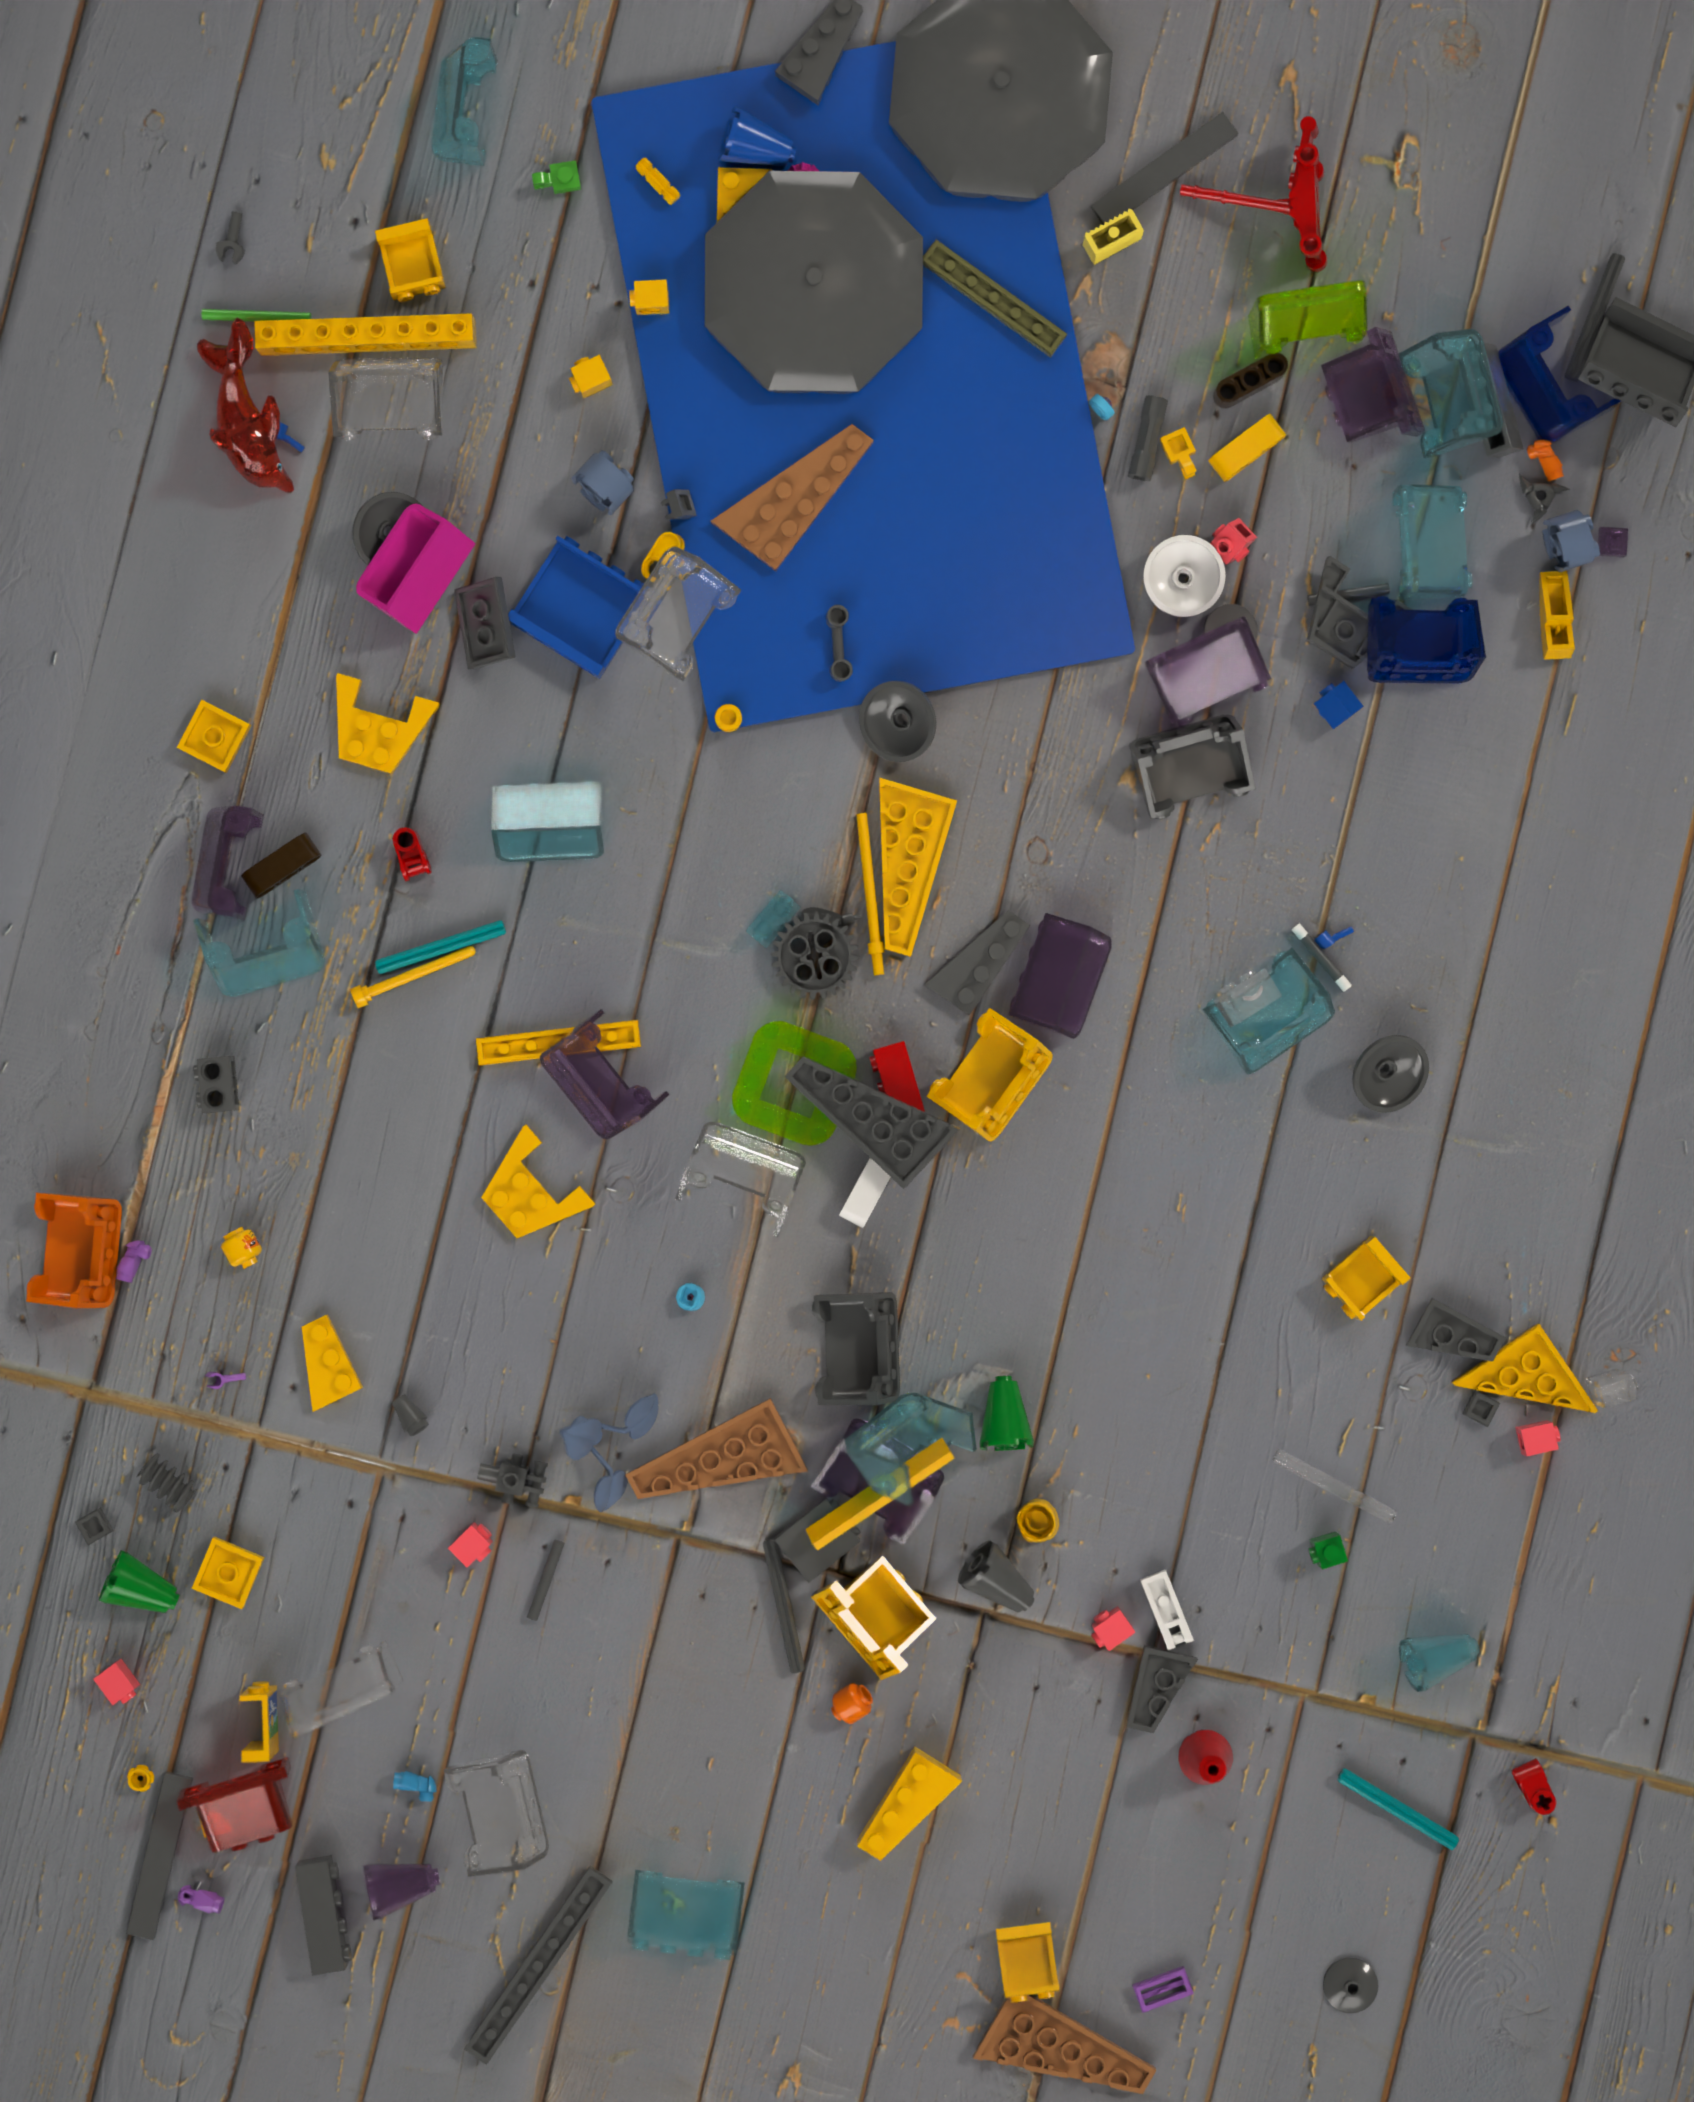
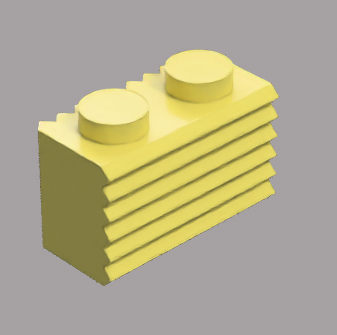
M1128 209V212L1124 211L1123 215L1114 216V219H1110L1109 223L1105 222L1104 225L1100 224L1099 228L1095 227V230H1090V233L1086 232L1082 245L1095 265L1141 240L1144 230L1133 210Z

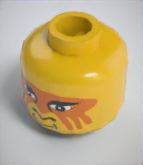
M240 1227L223 1237L225 1241L221 1244V1249L231 1266L237 1267L241 1265L243 1269H246L258 1262L256 1257L262 1252V1247L252 1230H244L243 1227Z

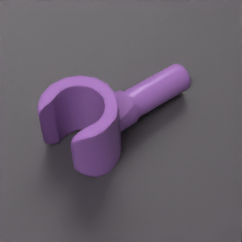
M208 1372L205 1375L206 1377L216 1376V1383L207 1385V1387L212 1389H219L224 1383L246 1379L245 1373L221 1375L216 1372Z

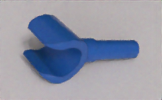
M274 421L271 428L272 436L275 439L290 444L302 453L305 447L286 435L288 426Z
M1350 926L1335 933L1333 936L1325 930L1314 940L1321 949H1326L1339 939L1354 933V930Z

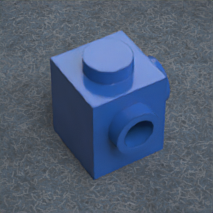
M1345 681L1336 687L1333 683L1319 692L1322 697L1314 703L1319 714L1326 719L1332 729H1335L1364 707Z

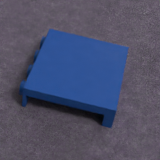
M557 536V543L516 608L514 610L511 609L508 613L509 622L600 679L651 599L650 593L647 592L649 587L637 579L631 582L624 577L626 573L615 565H612L610 568L601 563L603 558L590 550L588 553L583 552L578 548L580 544L572 538L566 536L563 539Z

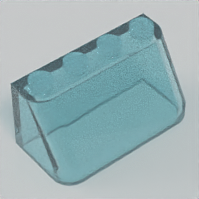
M601 782L492 786L491 833L496 857L505 862L595 859L602 856L604 853V824Z

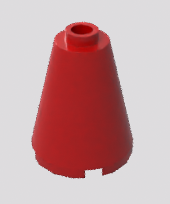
M1201 1729L1183 1740L1179 1748L1178 1761L1182 1772L1188 1779L1197 1784L1211 1785L1221 1781L1229 1773L1233 1763V1752L1229 1742L1221 1734L1213 1730Z

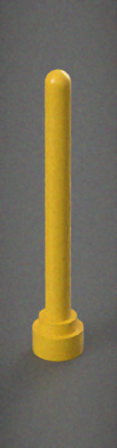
M467 946L370 987L358 985L350 988L354 1002L358 1009L369 1005L368 1002L373 1000L372 997L475 955L476 950L473 946Z

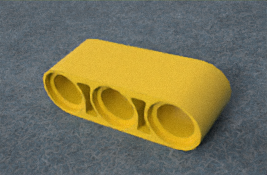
M1269 413L1215 453L1208 462L1221 479L1226 482L1280 442L1286 436V433Z

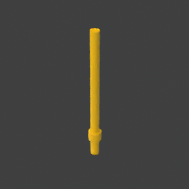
M867 813L856 814L870 938L868 954L872 956L873 975L878 976L884 975L882 953H885L884 942H881L868 818Z

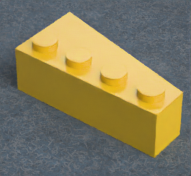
M914 1746L859 1835L857 1846L881 1861L962 1782L961 1775Z

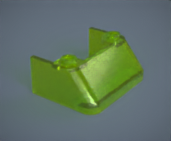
M1357 280L1270 293L1258 297L1248 315L1254 358H1259L1263 351H1266V354L1279 353L1288 342L1340 335L1341 338H1346L1347 342H1362L1368 332L1367 289L1365 281Z

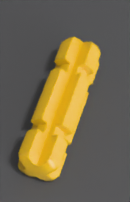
M647 158L641 159L636 164V170L642 176H645V180L660 195L663 194V198L668 204H674L680 197L679 191L674 186H670V182L656 167L653 168V164Z

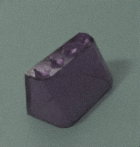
M1045 913L1043 920L1038 926V935L1035 943L1029 951V960L1025 971L1020 976L1017 993L1010 1003L1008 1015L1072 1039L1078 1037L1082 1031L1112 946L1111 938L1091 926Z

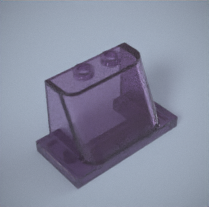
M1375 327L1366 331L1370 341L1369 345L1321 365L1327 382V386H1325L1326 394L1329 400L1334 402L1336 408L1334 418L1338 426H1342L1347 442L1352 443L1396 427L1400 428L1403 435L1417 437L1426 433L1390 330Z

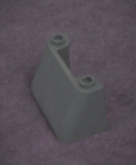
M1220 715L1145 736L1129 744L1146 808L1151 819H1163L1170 816L1171 812L1175 809L1174 804L1224 789L1235 797L1244 796L1249 791L1256 789L1244 731L1232 715Z
M892 1292L814 1295V1302L812 1304L813 1315L818 1321L825 1322L827 1376H823L815 1386L818 1405H881L895 1402L900 1394L898 1314L895 1295Z

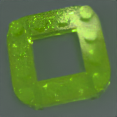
M785 1021L769 1022L757 1030L753 1037L732 1093L734 1111L743 1122L803 1145L821 1144L832 1136L837 1126L816 1106L811 1118L760 1100L778 1049L800 1057L805 1056L852 1079L855 1078L857 1070L854 1054L845 1044Z

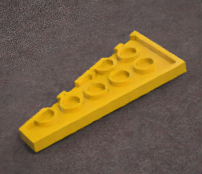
M879 777L885 950L911 957L957 800Z

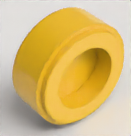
M732 704L722 705L715 713L716 725L724 732L737 730L742 723L741 711Z

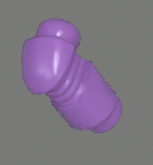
M140 1240L126 1244L128 1247L127 1251L116 1267V1279L132 1283L141 1258L148 1259L150 1257L151 1247L145 1245V1242Z
M186 1885L178 1893V1902L183 1906L185 1904L193 1905V1908L209 1914L213 1912L219 1914L224 1905V1897L219 1896L217 1892L200 1889L196 1891L190 1885Z

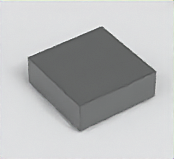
M1474 1390L1462 1414L1488 1427L1500 1403Z
M101 1507L75 1521L87 1545L114 1531Z

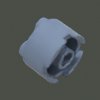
M601 450L599 454L594 453L572 476V481L574 485L578 482L583 488L580 492L591 504L602 512L607 508L608 515H612L634 492L633 485L631 484L634 478L624 468L619 470L613 464L614 460L607 452Z
M1574 510L1544 520L1543 524L1547 525V529L1543 530L1544 544L1549 558H1555L1558 562V565L1554 566L1558 572L1591 563L1595 557L1600 556L1599 546L1595 540L1593 541L1591 534L1593 522L1589 514L1583 516L1579 510Z

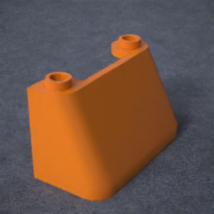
M36 1193L34 1204L36 1216L41 1220L48 1221L43 1274L34 1275L28 1282L26 1302L71 1308L108 1307L112 1303L115 1294L122 1217L120 1202L109 1198Z

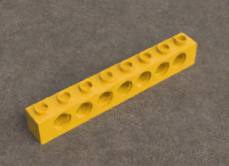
M472 313L254 321L255 348L261 356L477 348L476 321Z

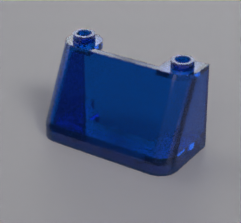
M1385 596L1372 598L1368 605L1367 673L1368 679L1372 682L1464 683L1470 681L1475 676L1486 658L1478 600L1456 598L1445 610H1396L1394 600Z

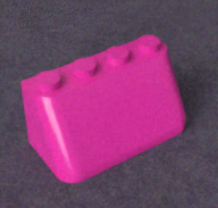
M412 504L403 511L361 575L356 585V591L363 599L417 634L476 543L445 518L420 504Z

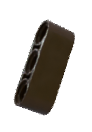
M1274 352L1226 377L1218 383L1214 391V402L1221 408H1230L1282 379L1288 368L1287 358L1281 353ZM1268 363H1277L1281 371L1279 373L1271 372L1268 369ZM1247 375L1254 376L1257 380V385H1247L1244 377ZM1229 388L1233 392V398H1223L1220 390Z
M306 832L295 837L250 867L241 877L255 898L258 899L317 861L322 855Z

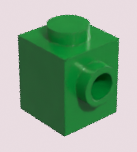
M1336 1531L1310 1539L1312 1547L1308 1548L1312 1563H1317L1322 1570L1348 1562L1341 1536Z

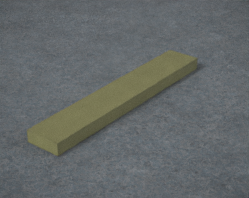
M937 239L923 256V266L1050 358L1067 337V333Z

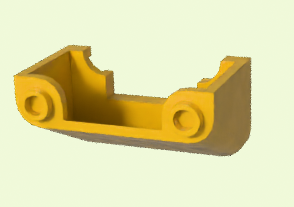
M989 1008L977 1021V1032L981 1037L949 1080L944 1077L940 1080H935L930 1086L926 1097L991 1142L1001 1134L1049 1067L1053 1054L1039 1040Z

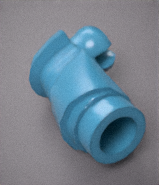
M406 1770L405 1772L394 1773L393 1789L420 1791V1801H433V1792H437V1786L433 1777L430 1775L428 1778L418 1776Z

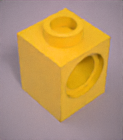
M667 280L634 281V290H629L630 307H635L637 315L669 313Z

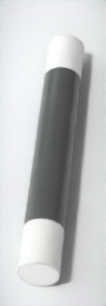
M1300 923L1291 929L1343 992L1352 986Z

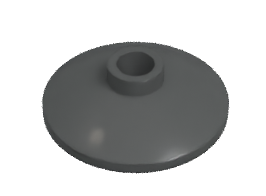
M1343 1958L1333 1963L1327 1970L1323 1981V1989L1327 2000L1334 2008L1345 2013H1358L1368 2008L1375 2000L1378 1992V1980L1371 1966L1365 1961L1357 1958ZM1350 1984L1357 1985L1355 1992L1348 1991Z

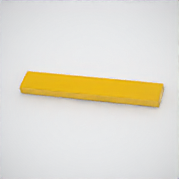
M638 1020L476 1038L478 1064L481 1066L641 1047Z
M940 1438L806 1528L805 1530L817 1550L821 1549L952 1461L955 1457L943 1438Z

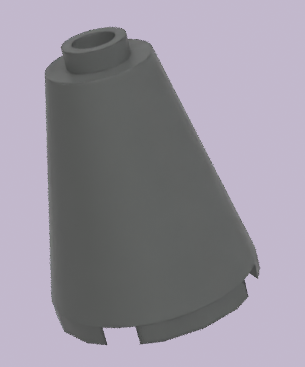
M986 1541L974 1550L971 1555L975 1558L970 1565L967 1562L964 1563L958 1576V1583L963 1588L1015 1612L1027 1611L1034 1602V1591L1000 1547L992 1541Z

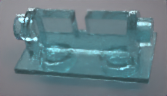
M780 890L748 927L746 932L767 948L777 937V932L782 931L785 927L784 924L788 923L801 907L790 896Z

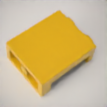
M428 218L375 231L387 274L390 295L393 300L406 302L414 299L415 295L423 293L426 296L435 295L440 292V289L446 288Z
M1370 1236L1322 1279L1326 1283L1323 1286L1326 1292L1333 1299L1338 1297L1344 1305L1341 1309L1351 1320L1356 1317L1357 1320L1362 1321L1365 1318V1314L1399 1285H1404L1411 1277L1375 1236Z
M1050 1922L996 1929L1004 1997L1011 1998V2003L1027 2001V1995L1038 1994V1999L1055 1997L1054 1992L1060 1991Z

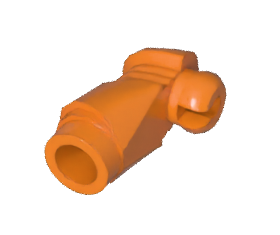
M1541 439L1535 440L1534 445L1527 447L1529 458H1539L1548 482L1563 477V464L1554 454L1550 446L1552 442Z

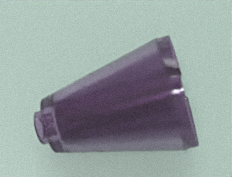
M431 1864L363 1865L373 1921L381 1919L436 1892V1885H440L438 1869H432Z

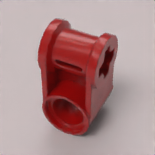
M407 827L398 829L393 835V844L404 880L406 882L410 881V877L422 873L431 874V866L418 833ZM409 832L413 836V843L411 846L404 848L400 844V837L402 834Z
M1536 1758L1511 1770L1518 1787L1532 1809L1541 1815H1547L1554 1811L1556 1798L1547 1782L1546 1774ZM1543 1795L1545 1797V1799L1543 1800V1806H1540L1538 1804V1796Z

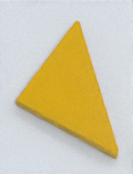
M1538 1323L1500 1348L1493 1362L1483 1360L1451 1382L1454 1386L1592 1413L1598 1412L1596 1406Z

